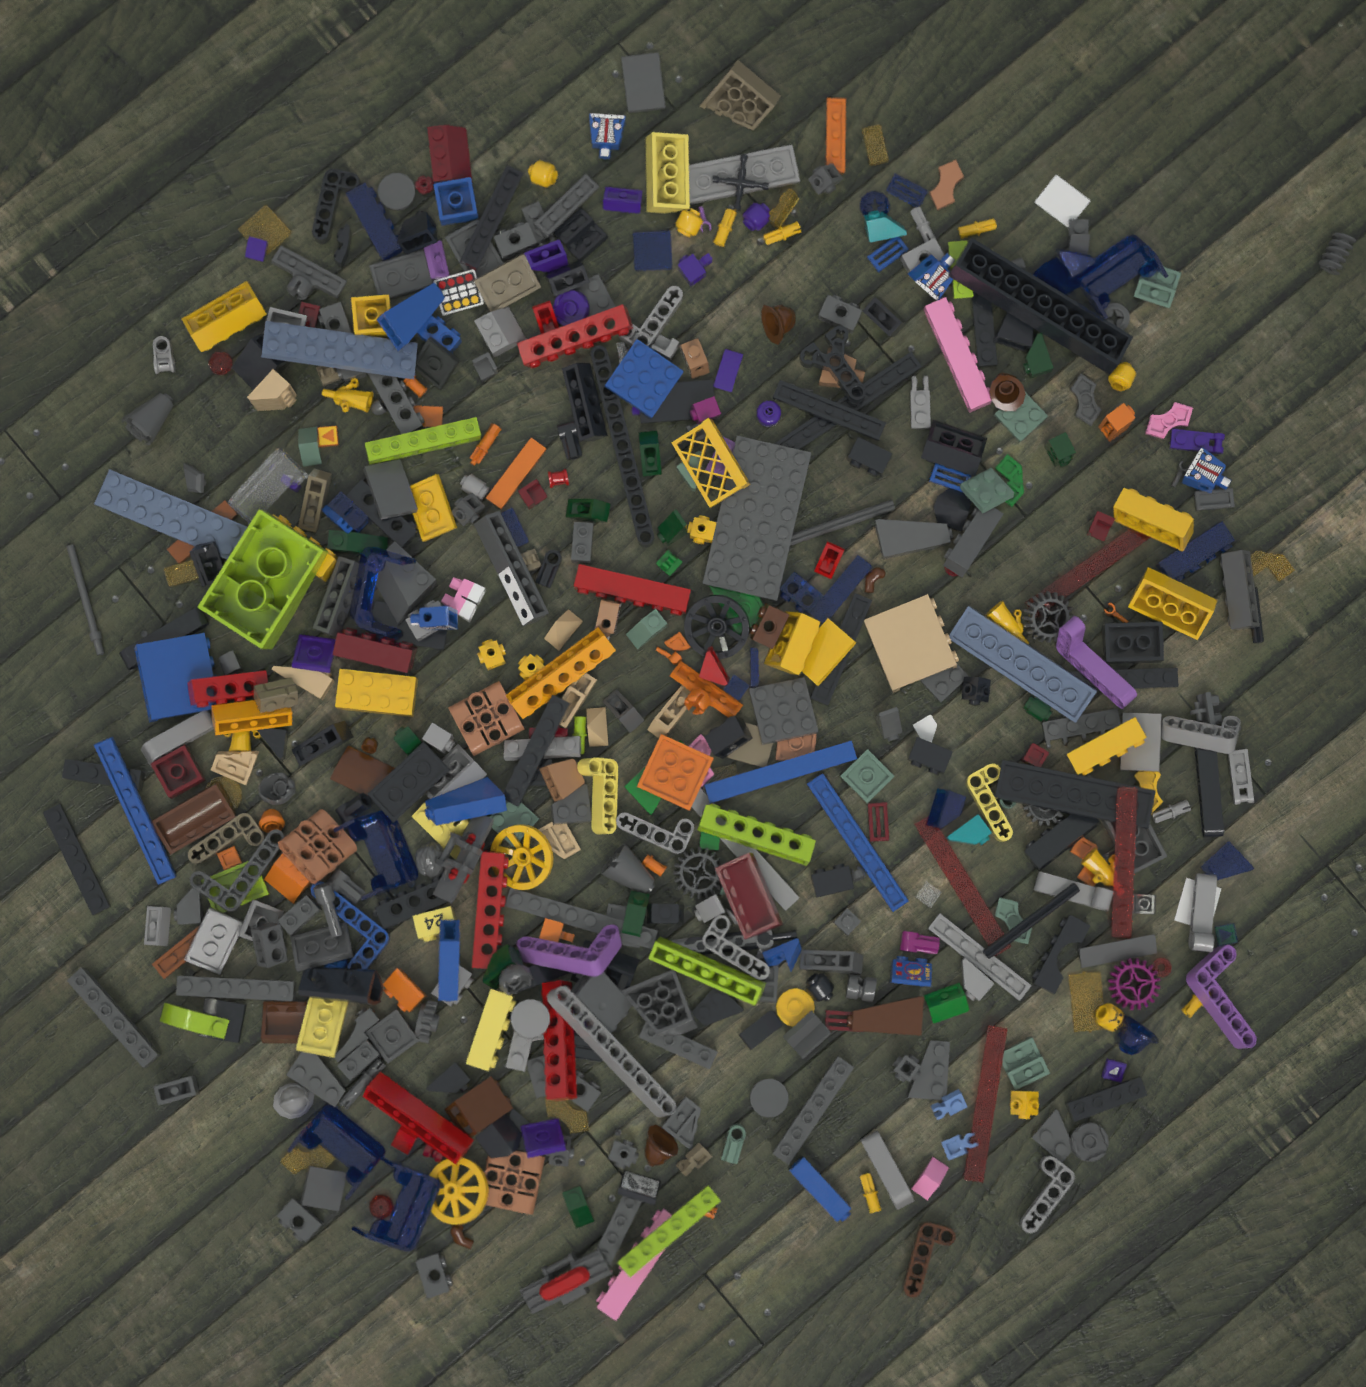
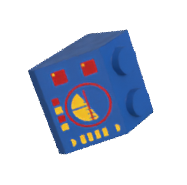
M897 956L896 960L892 959L890 983L931 987L932 964L927 963L928 959L916 958V962L908 961V957Z

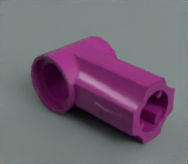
M902 931L900 950L938 954L940 938Z

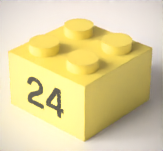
M449 906L413 916L418 939H423L424 942L436 940V936L440 935V920H456L454 908Z

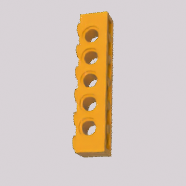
M597 627L505 696L521 718L524 719L532 715L542 705L547 704L552 695L563 692L566 687L578 681L588 671L593 670L597 664L609 658L616 650L600 628Z

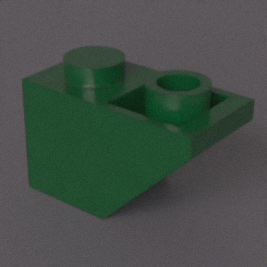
M402 726L394 733L396 736L393 739L408 756L422 744L421 740L408 726L406 728Z

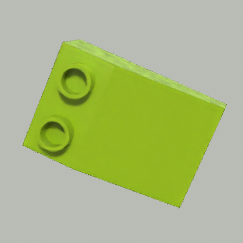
M259 509L198 605V608L259 648L273 649L295 614L328 551L267 511Z

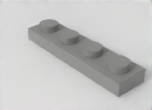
M580 736L553 738L543 759L581 757ZM530 739L504 740L505 761L520 760Z

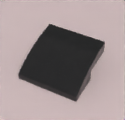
M582 208L553 232L580 262L608 239L607 234Z
M205 998L203 1013L228 1019L229 1023L224 1039L200 1033L198 1036L240 1043L246 1005Z

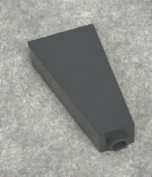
M877 519L874 522L883 560L948 546L953 539L951 528H948L947 524L885 519Z

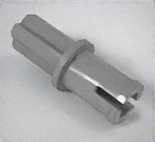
M920 207L912 209L911 215L917 225L916 230L920 231L924 243L929 241L928 235L930 239H936L929 226L930 221L926 220Z
M1185 799L1174 805L1168 804L1166 808L1152 813L1153 821L1159 823L1169 818L1175 819V816L1191 811L1189 802Z

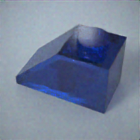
M937 788L927 826L943 828L961 816L966 797L950 790Z

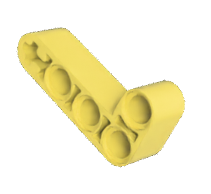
M606 758L581 759L577 765L578 772L583 776H593L592 830L598 835L612 834L617 826L618 764L615 760Z
M989 764L967 777L966 786L996 840L1005 842L1012 837L1013 830L988 786L999 779L1001 768L996 764ZM988 768H994L997 771L995 778H990L987 775ZM972 777H977L980 780L979 787L971 785L970 779ZM981 794L989 796L988 804L980 802ZM990 811L998 813L999 818L997 821H992L989 818ZM1003 821L1004 824L1000 826L1003 830L1006 829L1008 831L1006 838L999 835L1001 832L999 826L995 828L993 825Z

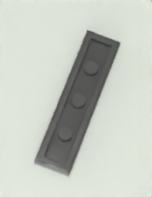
M585 174L533 226L548 238L599 189V186Z

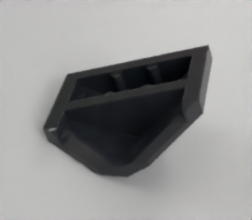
M948 488L937 496L933 507L937 523L947 524L948 528L962 532L972 501L963 492Z
M507 1114L490 1124L475 1139L488 1156L494 1159L508 1157L518 1149L522 1134Z

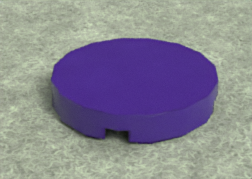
M570 290L558 295L553 304L556 320L565 326L587 318L589 315V303L585 295L577 290Z

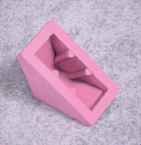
M932 1157L911 1189L928 1200L941 1184L949 1167Z

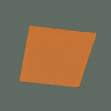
M413 407L415 413L420 412L425 421L422 423L423 427L442 425L443 407Z

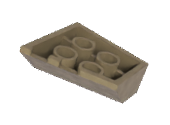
M737 60L699 107L711 109L719 116L724 115L731 118L733 122L754 130L774 108L781 95Z

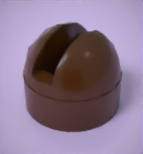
M370 737L364 739L361 749L366 753H375L378 742L375 738L370 739Z

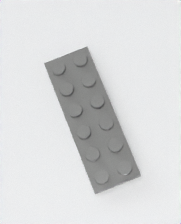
M793 145L744 154L748 155V161L745 165V180H752L757 183L768 182V189L800 183ZM741 155L689 165L690 205L735 196L736 186L720 182L716 184L712 183L713 175L726 179L727 177L738 179ZM744 187L743 194L761 191L763 189L758 187Z

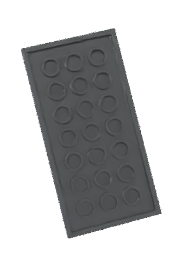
M737 436L733 455L751 485L742 488L721 502L703 585L773 601L778 600L812 452ZM727 478L725 490L730 491L736 487V484L732 479Z

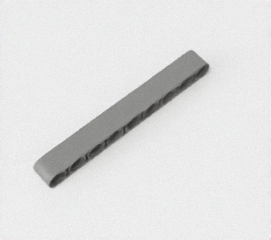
M561 986L549 991L547 995L549 1004L655 1116L661 1118L675 1113V1101L567 987ZM557 993L561 995V1000L558 999ZM571 1007L574 1009V1014L571 1012ZM584 1021H586L588 1025L587 1028L584 1026ZM597 1034L600 1036V1042L597 1040ZM610 1049L614 1052L613 1056L610 1053ZM623 1063L626 1064L627 1070L624 1069ZM650 1090L653 1093V1097L650 1096ZM663 1104L666 1107V1111L663 1110Z

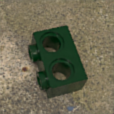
M1066 432L1048 440L1045 445V449L1054 467L1058 465L1064 467L1070 464L1076 453Z

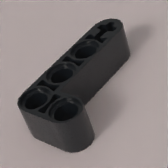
M329 169L325 172L312 228V234L317 243L326 244L331 239L341 192L355 194L360 191L361 182L355 173L338 169ZM332 176L338 177L335 183L329 182ZM350 180L357 181L352 187L347 185ZM328 194L334 195L331 201L325 200ZM325 212L330 213L329 218H327V219H322V218H321V215H322L323 213H325ZM321 225H323V230L325 234H322L321 237H319L318 233L320 234L322 232Z

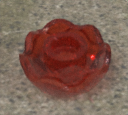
M215 352L211 356L208 365L213 373L225 375L231 370L233 362L228 353Z
M376 1195L369 1204L371 1214L378 1219L388 1218L394 1209V1204L387 1195Z

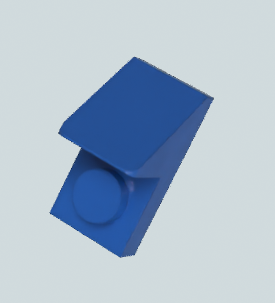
M798 938L762 952L768 966H776L786 960L790 972H792L802 948Z

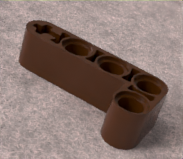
M928 1221L922 1222L919 1225L903 1283V1291L908 1297L915 1298L921 1293L934 1243L949 1246L955 1242L956 1235L951 1228ZM927 1225L933 1229L930 1236H924L922 1233L923 1228ZM944 1231L951 1232V1239L949 1241L941 1239ZM920 1245H926L928 1250L926 1254L919 1255L917 1248ZM915 1264H921V1273L914 1274L912 1267ZM910 1275L914 1278L920 1279V1281L915 1280L914 1286L917 1288V1290H913L912 1293H910V1290L907 1288V1286H911L913 1282V1279L909 1278Z

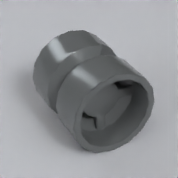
M850 974L846 998L857 1000L860 997L862 1001L873 1003L877 978L866 976L862 979L861 975Z

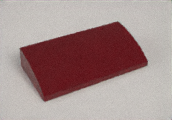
M749 852L715 868L744 940L783 925L753 853Z

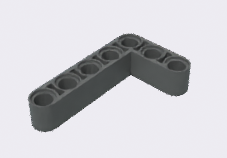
M272 830L268 833L229 890L201 871H196L191 875V886L228 912L236 911L280 850L278 844H273L270 841L271 836L278 834L282 840L284 834L280 830ZM263 850L270 852V857L266 860H262L259 857L260 852ZM251 866H256L259 868V872L257 875L251 876L248 873V869ZM197 876L204 878V883L200 886L193 883L194 878ZM245 882L248 888L246 891L240 892L237 890V884ZM212 887L220 889L218 896L213 897L209 894ZM228 898L236 900L234 907L229 908L225 905Z

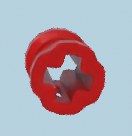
M567 468L559 472H548L550 488L562 484L569 485Z

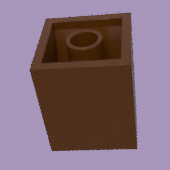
M489 1077L444 1110L454 1125L472 1138L512 1110L513 1107L511 1106L510 1099L506 1095L504 1096L500 1090L499 1083L495 1079L493 1080L492 1077Z

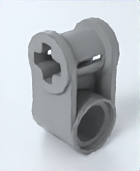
M164 336L155 338L153 341L155 373L159 374L164 371L175 372L176 367L172 343ZM161 342H167L165 350H159L158 347Z

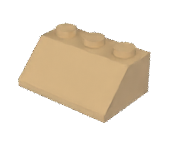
M273 369L247 398L257 411L284 410L287 406L291 407L295 403L297 394L292 386Z

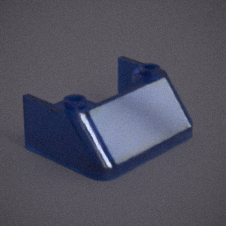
M1129 235L1077 270L1073 278L1092 307L1104 319H1107L1108 316L1104 309L1110 303V293L1138 274L1142 277H1152L1158 271L1165 278L1168 277V274L1157 254L1137 235Z
M367 547L361 553L350 606V616L357 626L362 629L384 636L401 634V629L375 622L371 606L378 573L385 568L386 561L407 565L416 563V559L377 547Z
M382 810L354 818L333 829L334 832L348 829L350 836L354 840H364L378 873L377 876L371 879L373 891L362 896V901L394 890L418 878L417 867L398 821L393 823Z
M332 1105L324 1106L298 1134L287 1150L291 1153L299 1143L307 1149H315L320 1144L347 1166L349 1170L346 1172L345 1177L353 1187L346 1195V1200L362 1185L386 1153L383 1145Z
M381 1156V1161L395 1168L393 1172L394 1180L402 1184L403 1187L389 1221L384 1219L376 1220L372 1224L370 1231L352 1226V1230L364 1238L410 1252L417 1246L439 1192L440 1183L436 1178Z

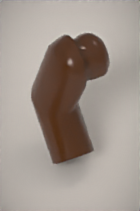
M876 567L866 575L865 593H874L875 581L885 577L884 569Z
M462 1224L453 1225L450 1233L454 1242L471 1250L474 1240L464 1237Z

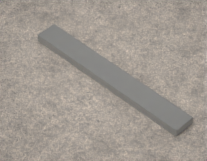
M700 788L691 808L701 818L705 805L710 803L708 796ZM716 818L717 824L725 825V821L722 818ZM720 838L737 858L749 852L754 854L771 896L784 911L799 899V896L756 849Z

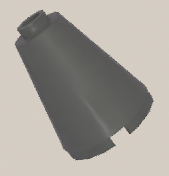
M159 393L125 415L121 421L122 423L126 421V429L140 442L144 439L147 441L146 445H151L174 406L172 403L173 399L166 393Z
M623 843L614 851V856L609 857L601 874L632 890L649 894L655 887V879L632 850Z

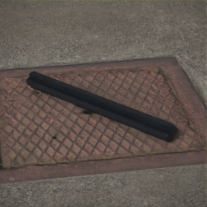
M1072 883L985 948L983 954L988 959L992 958L1079 893V887Z

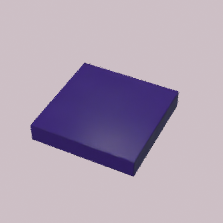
M299 634L292 668L330 673L334 659L332 654L336 639Z
M559 1118L521 1125L527 1158L566 1150Z

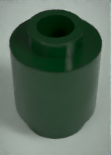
M1033 696L1029 697L1023 707L1027 714L1040 722L1043 719L1047 721L1053 712L1050 710L1051 706Z

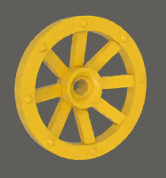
M525 824L512 825L498 833L492 842L490 851L506 852V854L513 855V859L509 860L508 867L514 864L518 865L513 879L504 872V876H507L508 887L517 890L532 889L543 883L549 876L553 866V851L548 839L538 829ZM514 832L524 833L523 846L513 834ZM507 836L516 849L500 845ZM531 836L540 843L532 849L530 848ZM543 849L545 861L535 857L534 854ZM532 863L543 868L537 878ZM492 866L495 875L498 876L499 869ZM524 866L526 867L530 882H519Z
M462 1158L457 1165L448 1159L440 1162L432 1170L426 1183L425 1194L428 1207L437 1219L447 1224L460 1225L474 1220L482 1212L488 1198V1182L483 1170L475 1162L466 1158ZM464 1165L470 1170L457 1181L459 1166ZM452 1166L451 1179L449 1181L443 1171ZM475 1174L479 1186L465 1187L464 1184ZM438 1178L444 1184V1188L435 1189ZM479 1192L475 1205L465 1197V1193ZM445 1195L443 1201L438 1207L435 1200V1196ZM450 1200L454 1217L444 1213ZM458 1200L471 1210L464 1216L460 1215Z

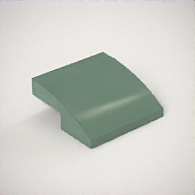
M1145 261L1133 297L1170 309L1181 272Z
M1032 1037L997 1053L1015 1090L1050 1074Z

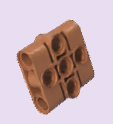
M500 681L472 693L469 697L448 707L473 756L525 730L513 706L505 696L506 693ZM483 692H486L492 705L489 706ZM475 697L483 699V703L478 707L472 704ZM466 701H468V703H469V705H470V707H471V709H472V711H473V713H474L473 715H471V713H470V711H469V709H468V707H467V705H466V703H465ZM501 705L508 706L509 710L506 714L498 712V708ZM484 714L491 715L492 719L489 723L481 721V717ZM469 722L475 726L472 732L464 730V726ZM499 722L503 724L508 734L507 736H505L501 726L499 725ZM497 730L500 732L501 735L498 740L490 738L492 731ZM482 731L484 732V734H485L486 738L488 739L490 745H487V743H486L484 737H483L482 734H481Z
M323 809L317 811L306 821H302L296 829L278 842V846L283 854L313 884H316L328 873L334 871L338 865L357 851L355 842Z
M516 1150L508 1157L491 1159L488 1156L484 1172L489 1185L501 1188L488 1186V1198L485 1205L533 1215L545 1156L527 1158L526 1152ZM513 1155H518L521 1158L520 1165L514 1166L510 1160ZM489 1163L504 1166L505 1168L490 1166ZM490 1170L497 1172V1180L491 1181L488 1179L487 1174ZM523 1171L538 1173L539 1176L533 1175V1174L524 1173ZM510 1174L515 1175L517 1178V1182L514 1185H510L506 1181L507 1176ZM532 1178L536 1181L534 1189L526 1187L525 1182L527 1179ZM519 1191H522V1192H526V1193H532V1194H535V1195L532 1196V1195L523 1194V1193H518V1192H519ZM504 1194H510L513 1197L511 1204L503 1202L502 1197Z

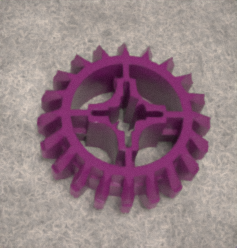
M1128 958V965L1124 961H1120L1122 968L1115 965L1114 968L1117 973L1110 972V975L1115 978L1114 980L1108 979L1109 983H1114V986L1108 987V990H1115L1111 997L1118 996L1119 998L1115 1003L1119 1004L1123 1001L1122 1008H1126L1129 1004V1010H1133L1134 1004H1136L1137 1010H1141V1003L1147 1008V1000L1154 1003L1155 1001L1151 996L1158 997L1159 995L1157 992H1154V989L1161 988V986L1155 985V982H1159L1160 978L1154 979L1153 977L1158 972H1150L1153 965L1150 964L1146 968V960H1143L1141 965L1139 964V958H1135L1134 964L1132 959ZM1134 968L1142 970L1148 979H1139ZM1128 970V980L1125 983L1119 984L1121 975ZM1132 979H1134L1135 982H1143L1142 984H1139V986H1136L1137 989L1130 986L1125 987V985L1130 984V982H1132ZM1149 984L1147 994L1140 999L1141 988ZM1121 990H1130L1134 1000L1126 998Z

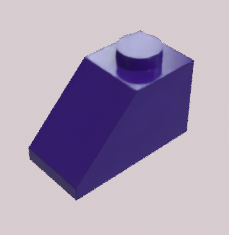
M560 239L524 253L531 270L551 272L568 265L567 255Z

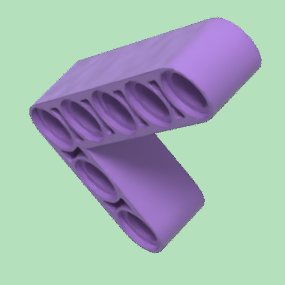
M1073 616L1059 629L1056 643L1057 651L1116 706L1121 709L1125 708L1137 697V692L1083 642L1085 625L1080 618Z
M607 925L600 931L589 948L528 936L520 938L516 945L523 962L588 976H599L621 948L622 940L618 927L616 925Z
M1230 945L1216 947L1187 974L1186 982L1231 1044L1237 1049L1252 1048L1257 1041L1255 1033L1215 980L1235 960L1236 950Z

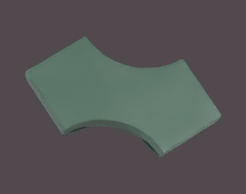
M999 897L994 916L1000 918L1006 924L1009 931L1023 921L1018 912V902ZM1032 928L1014 941L1028 944Z

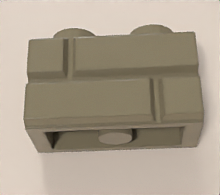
M292 678L254 685V700L258 705L260 713L272 712L276 709L290 708L298 705V691Z

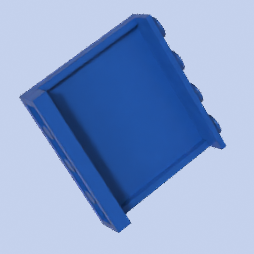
M205 633L136 644L134 647L149 723L155 722L158 719L211 710L212 705H216V703H208L209 706L197 708V705L191 706L187 683L192 679L216 677L212 671L214 660L212 656H209L208 652L210 641L208 637H205ZM207 688V694L213 697L214 691L211 688Z

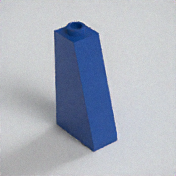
M434 282L377 318V321L397 351L409 343L445 297L442 290Z
M488 777L425 801L427 808L425 809V815L436 826L507 811L505 794Z
M440 920L438 1000L447 1002L458 1001L460 920Z
M803 1156L789 1168V1171L837 1222L839 1220L843 1222L851 1214L849 1212L851 1210L850 1206Z

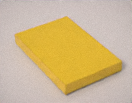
M439 474L410 485L418 509L416 513H413L422 542L457 528Z
M828 618L814 637L812 649L805 659V666L802 672L819 686L853 648L856 642Z

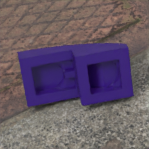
M725 349L713 387L732 392L742 361V353Z

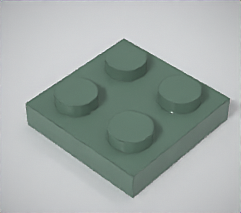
M1027 393L1023 404L1016 411H1003L999 409L994 414L1019 443L1048 418V415Z
M992 468L960 484V489L982 513L1014 497L1012 489Z
M867 749L840 777L868 803L895 776Z
M506 801L507 811L495 813L489 817L494 820L492 828L497 833L517 824L533 827L540 820L523 803L517 807ZM523 832L513 833L519 842L524 837ZM506 836L504 839H505L512 847H515V846L512 844V842L509 840V838Z

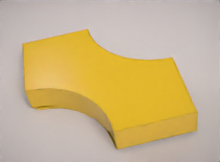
M1138 771L1133 777L1137 780L1139 787L1156 790L1152 808L1153 813L1163 802L1157 792V781L1161 774L1159 772Z

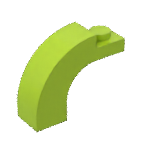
M164 1003L160 1022L222 1039L225 1038L229 1023L228 1019L200 1013L169 1003Z

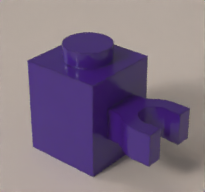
M709 253L700 260H697L694 254L690 256L685 255L679 260L678 270L691 287L706 277L704 267L711 264L713 259Z

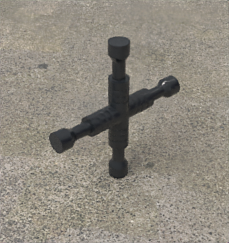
M744 154L740 156L741 167L739 168L738 179L729 177L726 179L713 175L712 183L717 184L720 182L736 186L734 211H741L740 202L743 197L744 187H758L763 190H768L769 188L768 182L757 183L752 180H745V165L748 161V155Z

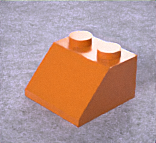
M283 853L273 864L264 879L293 904L311 884Z
M397 968L383 983L385 987L384 992L390 998L394 996L399 1001L397 1005L403 1012L408 1011L411 1013L427 997L401 968Z

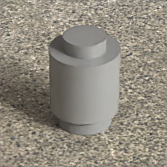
M473 474L465 475L460 482V485H462L461 490L467 494L474 493L480 500L489 491V487L486 486L487 484Z

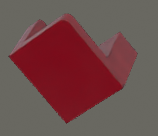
M537 479L518 491L529 510L547 498V494Z
M1097 511L1086 535L1100 541H1105L1115 518Z
M1031 743L1021 761L1027 762L1032 766L1041 767L1049 752Z

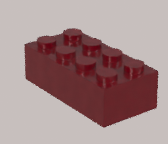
M349 627L337 632L332 655L405 673L413 670L418 648L413 646L414 643L408 641L397 643L394 642V638L387 636L380 639L376 638L374 633L365 632L361 634L357 633V629Z

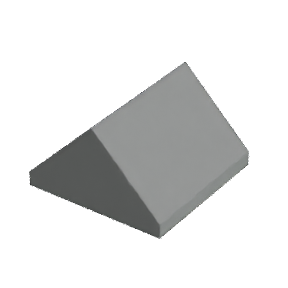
M252 900L238 936L253 941L251 928L269 922L279 924L277 920L282 917L284 911L257 900Z

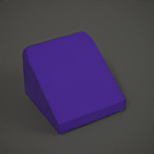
M249 236L245 257L264 262L269 245L268 242Z

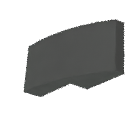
M1115 893L1114 912L1156 915V895Z

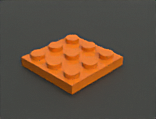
M661 734L637 787L690 811L714 758Z

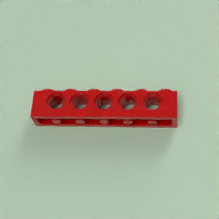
M622 304L517 343L523 364L530 368H536L541 365V362L547 360L548 362L559 359L558 356L563 354L566 356L576 353L577 349L582 347L583 349L591 348L596 342L610 341L612 336L626 335L629 333V330L634 328L627 307ZM614 320L615 326L612 329H608V322ZM597 327V333L590 336V329ZM579 333V340L572 342V336ZM557 340H561V341H562L561 347L558 348V349H555V347H554L555 342H556ZM540 346H544L543 354L537 355V349Z
M483 850L481 855L472 968L487 969L492 955L498 951V946H502L503 934H499L500 926L503 927L504 915H501V907H505L506 896L502 895L503 888L507 887V876H504V870L508 869L509 857H506V852ZM492 866L499 869V875L496 877L489 874V868ZM495 886L498 890L497 895H489L487 888ZM493 905L496 908V913L489 915L486 912V906ZM487 924L492 925L494 933L487 934L484 931V926ZM484 944H490L493 947V951L485 953L482 947Z
M563 980L542 983L541 991L543 1005L547 1008L550 1015L549 1026L543 1034V1052L545 1056L544 1073L546 1076L545 1093L547 1100L552 1101L577 1099L574 1029L549 1004L547 999L549 991L564 986L569 990L572 989V982ZM557 993L558 999L561 1000V995Z

